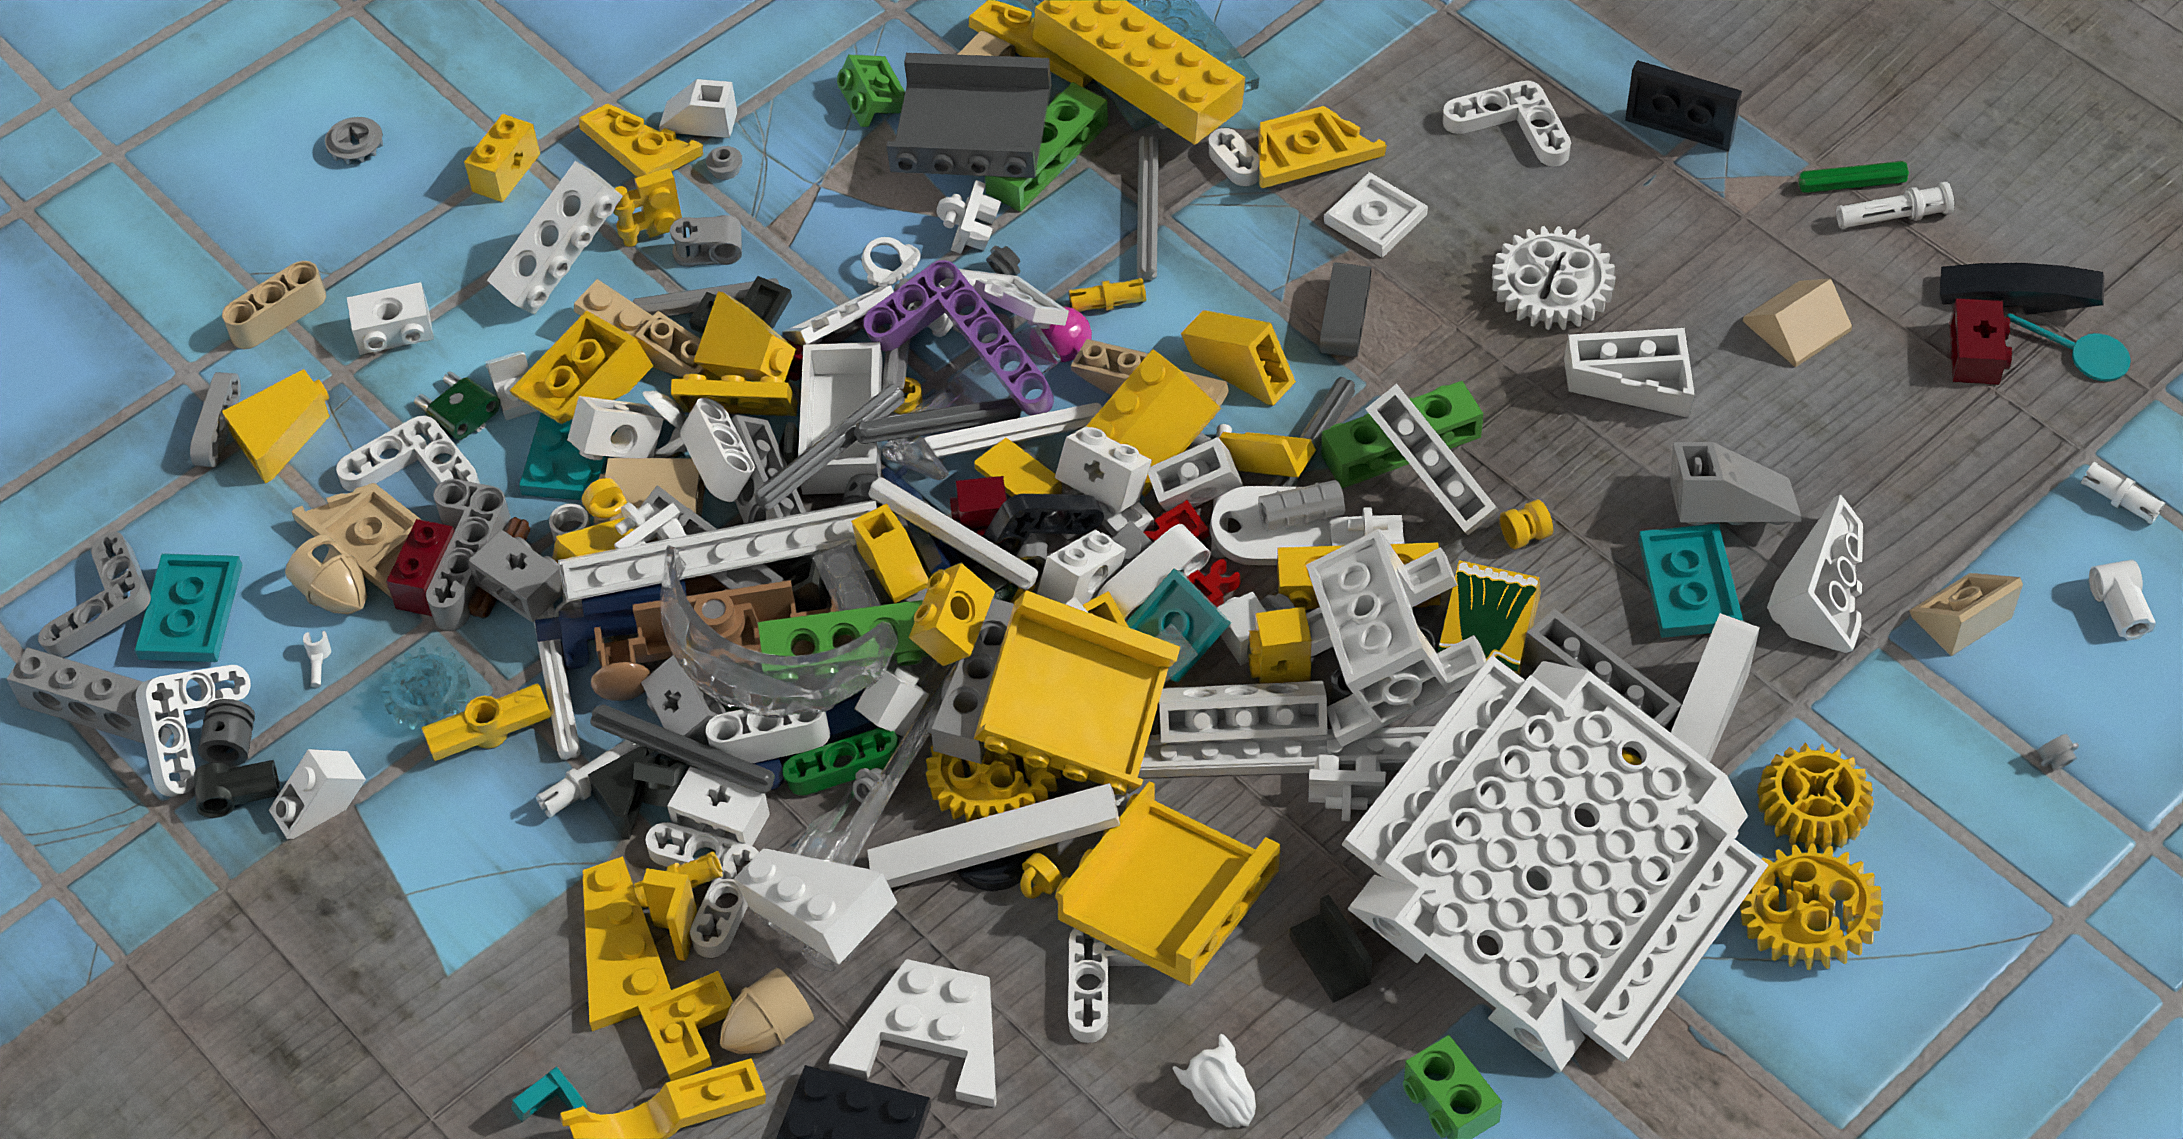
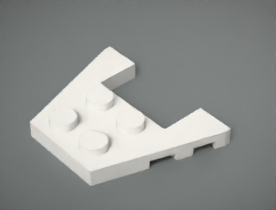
M906 959L833 1053L829 1060L830 1071L868 1080L882 1040L958 1056L966 1059L955 1091L956 1099L995 1108L997 1100L990 978Z

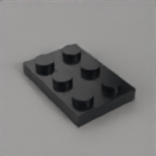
M1637 60L1631 73L1625 121L1729 152L1734 141L1742 91Z
M805 1065L776 1139H919L931 1108L930 1097Z

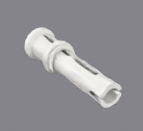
M1940 182L1938 187L1918 190L1917 187L1909 188L1905 191L1904 195L1845 206L1840 205L1837 206L1836 216L1838 225L1842 229L1903 217L1917 221L1921 220L1924 215L1941 212L1944 215L1952 214L1954 211V197L1950 184L1948 182Z

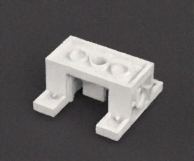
M1377 529L1306 565L1320 605L1319 608L1306 614L1312 639L1311 656L1334 647L1346 685L1353 693L1327 707V714L1335 738L1342 747L1467 687L1487 662L1481 645L1474 635L1436 653L1417 626L1412 607L1457 586L1448 558L1441 547L1404 565L1380 529Z

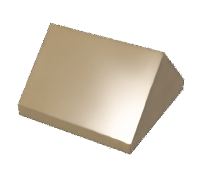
M1831 279L1798 281L1743 317V322L1794 367H1797L1851 332L1852 324Z
M1969 573L1909 610L1911 617L1950 656H1953L2013 617L2023 583L2020 577Z

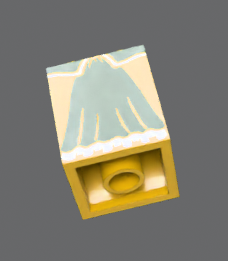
M1459 560L1455 575L1457 586L1452 588L1438 652L1474 635L1481 645L1486 661L1492 655L1520 676L1527 632L1533 627L1540 600V578Z

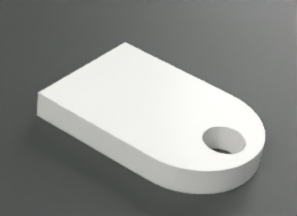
M1243 486L1230 490L1218 500L1210 520V534L1217 549L1234 562L1244 565H1277V548L1331 546L1330 518L1267 531L1264 529L1260 518L1259 496L1273 494L1277 491H1287L1296 487ZM1224 518H1233L1240 523L1241 529L1235 533L1226 532L1221 528L1220 521Z

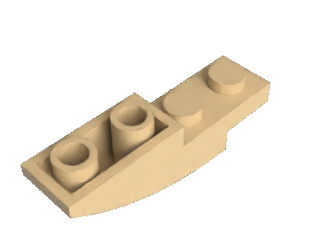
M596 279L574 302V312L581 316L587 310L635 337L654 368L682 378L685 374L701 375L705 368L693 362L701 341L700 338L659 311L652 316L600 280Z
M1086 339L1071 364V370L1097 388L1113 395L1149 353ZM1182 371L1221 407L1229 393L1227 381Z

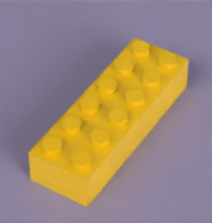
M1044 0L1035 6L1033 35L1035 41L1194 145L1242 109L1245 76L1126 0Z

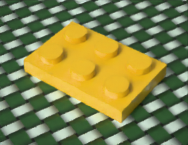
M685 374L683 379H672L671 395L684 413H690L698 399L709 398L721 404L728 414L797 416L798 401L789 384L783 383V379L779 377L765 376L760 378V382L745 381L744 377L736 375H725L721 377V380H706V377L703 375Z

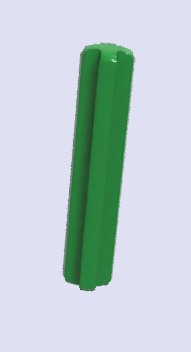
M1905 161L1807 170L1799 174L1798 182L1803 193L1905 183L1908 180L1909 170Z

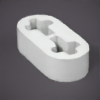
M1220 128L1213 131L1209 136V156L1212 161L1236 185L1250 186L1258 182L1259 155L1233 129Z

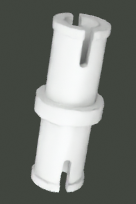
M2096 462L2092 463L2086 472L2087 476H2084L2081 481L2082 485H2086L2112 500V506L2116 508L2122 506L2148 521L2147 523L2149 524L2156 520L2160 514L2159 510H2162L2165 502L2134 486L2135 481L2127 478L2124 480L2101 467Z

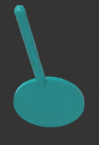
M2011 313L2006 315V317L2010 318V322L2071 349L2074 364L2089 378L2104 382L2115 381L2122 378L2130 367L2131 358L2128 350L2120 341L2109 335L2100 333L2087 334L2075 343Z

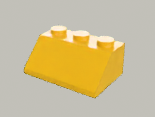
M1152 349L1086 426L1100 429L1106 434V437L1120 444L1135 447L1139 454L1152 460L1150 466H1153L1184 452L1221 408L1179 368ZM1148 474L1142 492L1144 497L1153 488Z

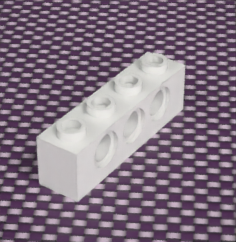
M575 161L487 281L511 303L535 315L539 308L546 303L549 295L560 280L569 272L571 265L583 249L590 244L593 236L606 218L613 213L615 206L623 196L597 173Z
M1397 384L1366 408L1368 413L1467 535H1470L1500 511Z
M1323 681L1162 689L1159 700L1161 743L1328 735L1327 698Z

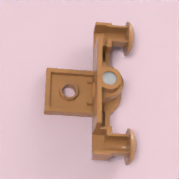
M709 574L686 578L684 581L687 596L633 605L638 638L604 643L601 628H594L596 651L601 668L592 676L591 687L597 695L611 701H627L639 697L646 692L641 682L651 672L638 663L669 659L676 652L699 661L710 678L730 677L731 674L716 664L717 657L733 669H736V667L719 656L721 653L725 652L739 663L746 661L753 666L762 656L758 622L839 611L836 590L830 591L831 608L796 613L791 580L729 590ZM841 635L835 639L833 646L840 652H848L852 650L854 641L849 635ZM799 641L794 647V655L800 658L808 657L814 652L815 646L809 641Z

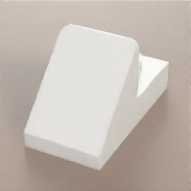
M523 351L485 361L495 392L500 399L506 421L538 411L513 396L509 391L529 370L526 355Z

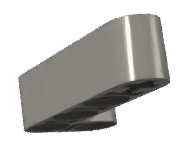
M448 479L441 482L434 489L433 493L442 524L453 526L455 530L426 592L427 602L434 622L438 628L445 631L461 628L471 615L468 603L477 585L474 582L468 560L500 530L504 531L511 519L504 493L499 488L459 479Z

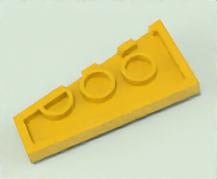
M987 0L969 16V28L977 32L985 31L1014 45L1015 53L1023 57L1049 58L1050 72L1071 83L1074 82L1083 88L1093 80L1092 77L1033 39L1034 18L1031 11L997 0Z
M623 856L583 870L589 1024L592 1031L640 1015L638 1004L671 991Z

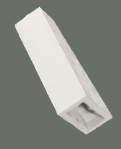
M1721 613L1715 623L1671 730L1674 736L1709 762L1713 757L1749 676L1760 628Z

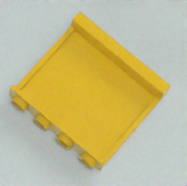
M1025 590L1014 602L973 739L984 742V747L992 752L1000 754L1012 752L1023 756L1024 762L1039 768L1051 766L1063 771L1062 774L1071 780L1085 782L1088 779L1102 785L1110 783L1114 795L1124 796L1126 793L1130 794L1142 785L1143 779L1138 778L1168 668L1177 661L1180 646Z
M1149 781L1139 794H1133L1128 800L1123 814L1119 817L1120 826L1105 829L1102 839L1094 849L1090 848L1084 853L1079 867L1070 878L1065 877L1059 884L1055 894V899L1058 900V920L1191 986L1278 873L1280 844L1265 837L1256 849L1245 845L1155 801V783Z

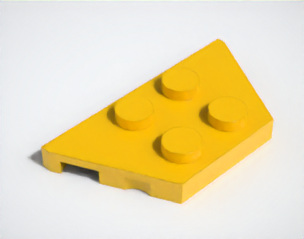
M1325 106L1260 122L1258 131L1259 185L1261 188H1266L1385 156L1387 145L1381 139L1373 143L1359 135L1361 129L1359 126L1341 119L1337 113Z

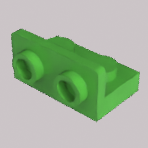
M848 54L842 69L838 72L837 85L860 127H869L875 112L883 114L901 113L905 91L886 57Z

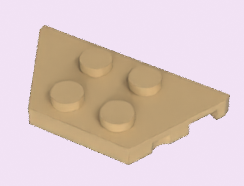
M375 483L356 488L353 492L347 494L340 493L326 498L328 502L326 505L305 511L304 507L300 506L291 511L294 520L313 536L327 535L347 554L354 556L357 559L363 576L391 597L386 580L415 520L420 519L418 516Z

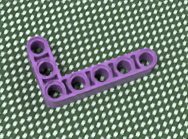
M939 260L932 263L866 313L864 328L872 342H880L882 351H892L900 347L945 313L1023 412L1032 416L1047 413L1052 409L1054 396L1045 376L952 262ZM953 279L949 286L945 288L938 287L941 281ZM915 301L922 302L918 309L913 311L907 310L911 303ZM967 306L975 307L971 314L959 315L963 308ZM892 324L887 332L876 333L880 326ZM988 334H998L997 338L990 343L981 342ZM1011 361L1020 362L1019 366L1013 371L1003 370L1004 366ZM1033 389L1043 390L1036 399L1029 400L1025 398L1028 392Z

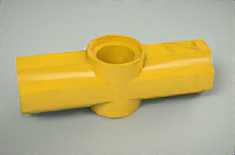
M537 683L497 699L485 695L476 697L466 705L465 711L421 728L434 761L474 746L486 749L495 748L507 739L508 733L551 717L541 687Z

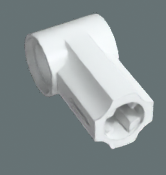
M2127 560L2092 566L2089 571V584L2092 595L2098 602L2104 601L2119 637H2125L2127 641L2135 640L2153 631L2156 622L2142 593L2143 580L2137 562Z

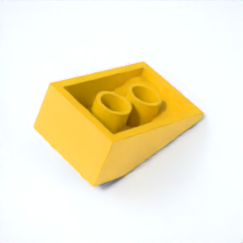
M586 310L509 391L516 398L558 423L563 424L573 419L579 396L607 400L619 398L629 393L649 372L653 364L635 337Z

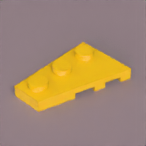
M608 103L579 117V129L637 177L669 167L671 171H674L703 156V144L691 140L689 143L676 138V132L666 128L658 131L644 125L643 118Z

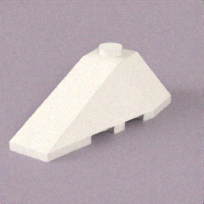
M1841 494L1834 497L1776 581L1767 609L1772 619L1781 625L1789 637L1848 653L1854 650L1861 628V613L1857 610L1855 611V597L1862 594V583L1856 580L1855 569L1856 564L1862 562L1863 523Z

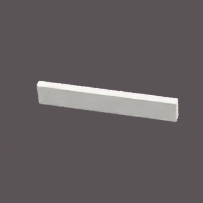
M1108 783L868 849L870 870L883 872L889 887L893 888L1120 826L1114 791L1111 784Z

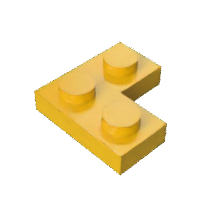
M719 971L638 1004L642 1019L670 1081L684 1078L712 1066L710 1056L698 1029L726 1018L733 1003Z

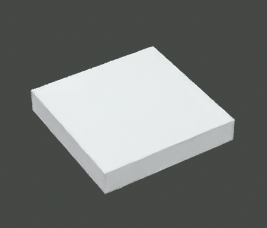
M1369 172L1324 214V224L1383 258L1427 215L1428 206Z

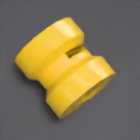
M1539 499L1526 503L1521 510L1510 509L1500 514L1499 521L1502 533L1512 549L1516 550L1526 546L1531 539L1543 540L1553 535L1554 529L1550 513L1545 504Z

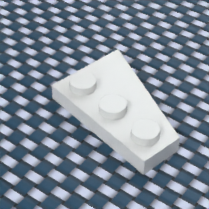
M959 269L981 298L1027 319L1029 325L1042 329H1049L1050 324L1066 325L1069 311L1020 277Z
M880 286L782 331L784 338L803 346L817 344L822 341L823 336L833 331L835 334L845 331L856 325L855 320L866 315L871 308L894 292L892 286Z

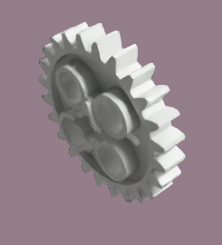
M1542 226L1540 235H1535L1533 231L1528 229L1526 231V239L1514 235L1513 245L1503 244L1502 253L1496 254L1495 264H1493L1492 289L1497 291V302H1506V312L1517 309L1516 320L1520 321L1526 316L1531 317L1532 327L1539 320L1544 321L1547 330L1551 328L1553 322H1558L1561 329L1565 330L1567 321L1571 320L1579 327L1581 326L1582 316L1592 321L1594 320L1595 311L1604 312L1605 302L1611 301L1612 291H1614L1615 266L1614 264H1609V253L1600 254V243L1589 246V235L1577 239L1575 229H1572L1568 235H1563L1560 226H1557L1554 234H1549L1546 227ZM1564 256L1561 260L1560 270H1557L1555 273L1559 258ZM1551 283L1550 293L1546 299H1543L1546 294L1547 285Z

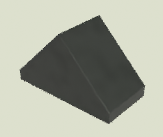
M819 549L776 573L783 578V581L791 580L796 613L826 609L831 582L825 552Z
M639 746L588 774L595 799L621 838L630 839L643 802L645 781L633 779L635 762L649 754L646 747Z

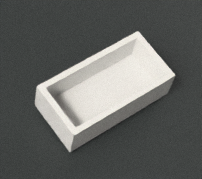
M880 342L803 345L798 457L883 390L882 378L884 369ZM858 440L855 441L801 485L802 495L845 493L850 478L856 474H870L881 477L882 441L861 444Z

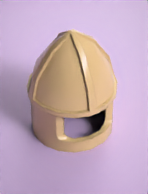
M318 535L307 540L292 554L286 565V578L306 596L310 604L340 614H352L363 609L367 593L363 573L358 566L357 559L347 554L331 537ZM329 544L328 553L321 563L312 555V551L318 546Z
M776 967L750 987H744L740 991L741 994L731 1004L722 1025L720 1045L723 1049L737 1054L762 1053L777 1046L782 1047L785 1044L786 1038L813 1022V1013L791 979L781 969Z

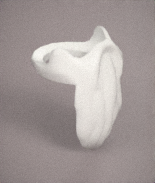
M644 391L642 393L643 396L654 407V410L664 417V420L666 419L675 426L670 441L660 449H655L653 458H666L677 452H688L680 436V429L687 419L680 405L665 394L657 391Z
M1220 1034L1219 1047L1213 1050H1203L1193 1057L1187 1070H1181L1177 1066H1173V1071L1180 1083L1192 1091L1195 1100L1207 1110L1214 1121L1230 1128L1247 1127L1255 1115V1093L1247 1081L1244 1069L1236 1061L1235 1047L1225 1035Z

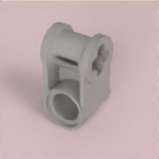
M729 215L702 218L684 217L674 221L670 227L671 239L675 242L672 251L673 257L682 266L728 265L737 262L742 256L741 223L735 217ZM687 227L689 228V232H690V237H689V238H687V236H686V228H687ZM686 246L690 247V256H687Z

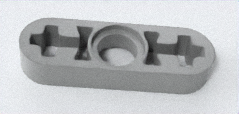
M216 372L213 375L191 440L190 456L194 466L216 467L219 463L229 433L222 411L237 404L240 399L241 383L236 373Z

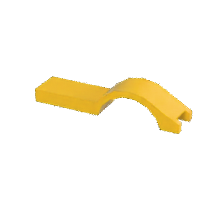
M752 1058L666 1082L660 1092L650 1100L630 1110L616 1114L600 1115L589 1112L582 1106L560 1113V1120L563 1126L570 1127L574 1139H668L680 1128L765 1104L766 1093Z

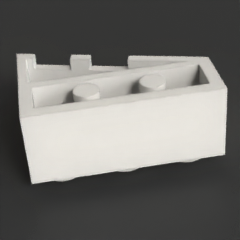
M1685 328L1568 335L1564 363L1569 392L1689 418L1695 393Z
M765 848L734 878L751 910L838 965L897 904L883 872Z

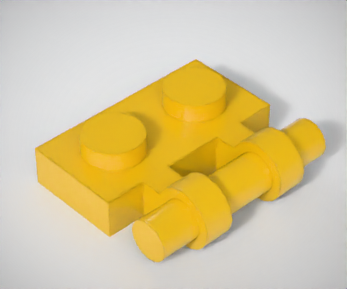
M670 167L634 178L636 189L627 191L624 186L615 188L623 196L615 206L613 213L618 216L619 220L616 223L619 237L623 239L625 246H635L638 243L637 236L639 232L644 229L649 238L669 233L674 221L682 218L675 179ZM635 208H641L640 212L632 214Z

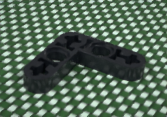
M1017 494L1007 499L1001 505L982 537L1016 557L1031 533L1086 534L1100 526L1104 520V513L1097 500L1090 495ZM970 557L966 562L969 569L977 565L987 568Z

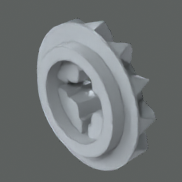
M351 117L339 121L330 128L325 137V145L328 153H331L335 161L343 159L347 164H350L354 159H359L363 163L365 156H376V149L383 146V133L375 121L365 117ZM354 135L355 139H358L359 144L352 145L351 136Z

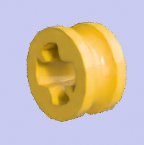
M906 377L905 386L902 391L909 394L905 398L904 403L894 410L897 414L917 412L923 403L921 385L917 380Z

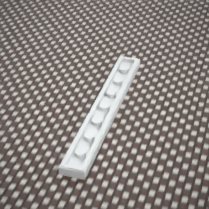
M869 500L558 560L564 598L568 602L809 555L819 549L824 552L855 546L857 544L851 520L876 509V501Z
M1435 726L1380 728L1343 747L1336 740L1333 729H1328V735L1161 743V735H1150L1138 778L1309 773V769H1314L1319 754L1335 755L1338 757L1339 770L1355 771L1356 758L1361 756H1376L1381 771L1401 770Z

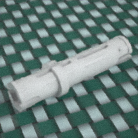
M624 740L578 770L572 768L566 772V778L536 795L541 809L547 808L545 814L551 818L579 798L584 801L591 796L592 791L588 774L638 748L640 745Z

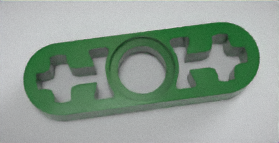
M877 728L794 755L784 764L782 773L794 794L808 795L855 780L856 773L863 768L869 770L873 768L889 769L900 761L903 749L894 731L891 732L884 728ZM885 746V750L880 752L879 748ZM861 752H864L866 756L865 758L861 757ZM845 755L853 757L848 765L840 768L833 767L834 762L838 758ZM824 765L826 770L822 771L820 766ZM806 771V775L801 777V773Z

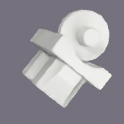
M975 180L971 195L965 203L959 194L943 198L938 203L936 212L938 217L944 221L943 225L947 228H953L954 225H958L951 251L961 254L965 245L983 251L986 248L993 228L976 222L975 218L993 224L1001 201L983 194L986 185L983 182Z
M629 502L621 507V512L625 519L616 524L615 527L621 535L631 528L633 531L616 542L614 546L615 549L645 544L655 537L660 541L686 536L681 524L677 520L680 511L672 503L645 521L648 516L654 513L649 503H646L639 509Z
M1365 507L1363 508L1362 516L1330 517L1331 546L1347 545L1377 529H1380L1389 544H1404L1402 515L1372 516V508Z
M1319 754L1314 769H1309L1308 802L1325 803V809H1342V821H1350L1351 809L1367 810V804H1373L1385 790V772H1381L1376 756L1356 758L1355 771L1339 770V758L1335 755Z

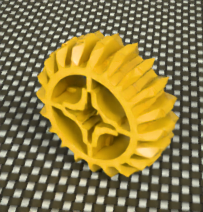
M1805 742L1800 747V751L1797 752L1789 746L1783 756L1776 754L1771 760L1770 766L1766 765V768L1762 771L1761 782L1758 784L1759 812L1765 813L1763 818L1765 826H1775L1776 838L1788 835L1790 847L1800 841L1805 843L1807 852L1811 843L1819 844L1823 851L1828 846H1831V843L1842 849L1847 843V839L1855 841L1860 835L1861 829L1868 825L1869 813L1873 809L1874 801L1871 796L1873 788L1871 782L1865 781L1867 777L1865 769H1854L1856 765L1854 757L1846 760L1840 758V748L1833 753L1825 752L1823 743L1817 750H1811ZM1783 788L1790 792L1789 797L1795 802L1793 805L1785 797ZM1837 789L1844 796L1848 807L1840 802L1841 797L1835 792Z

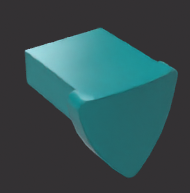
M556 1066L513 1099L511 1110L523 1122L556 1096L571 1110L582 1106L587 1108L588 1106L574 1086Z

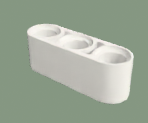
M700 398L681 427L680 436L709 492L720 500L732 502L737 499L754 471L755 466L725 408L712 399Z
M1183 524L1175 525L1113 576L1101 588L1097 597L1109 591L1124 620L1127 622L1174 568L1187 577L1197 569L1200 571L1205 566L1211 552Z
M801 696L714 716L706 725V736L710 747L750 763H757L821 747L830 738V730L822 701L814 696Z

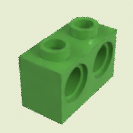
M1447 1035L1405 1061L1404 1090L1413 1103H1421L1429 1114V1121L1433 1129L1441 1138L1473 1139L1500 1122L1502 1100L1450 1035ZM1437 1073L1444 1076L1445 1079L1435 1081L1429 1079L1427 1075ZM1466 1107L1472 1112L1469 1114H1458L1453 1108Z

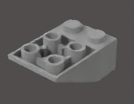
M1673 442L1670 486L1680 522H1687L1692 525H1704L1708 522H1728L1733 525H1744L1748 522H1768L1773 525L1801 522V514L1789 478L1714 442Z

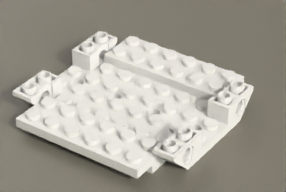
M1492 655L1342 843L1343 847L1381 875H1374L1348 907V910L1416 963L1426 953L1492 1004L1495 1009L1488 1019L1557 1073L1562 1071L1584 1041L1585 1037L1582 1032L1622 1063L1626 1062L1763 874L1768 864L1735 840L1739 834L1738 829L1748 815L1725 773L1588 670L1542 661L1533 674L1525 681ZM1631 747L1637 750L1641 755L1642 763L1640 765L1627 763L1622 756V748ZM1586 809L1591 812L1595 819V826L1584 827L1580 825L1575 819V810ZM1531 871L1541 873L1547 881V889L1538 891L1531 888L1526 879L1527 873ZM1482 935L1492 937L1498 944V954L1490 956L1481 952L1477 945V938Z

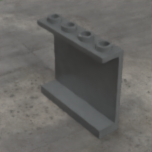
M906 53L904 66L907 86L895 141H887L886 146L890 172L1015 178L1036 177L1052 85L1049 58Z

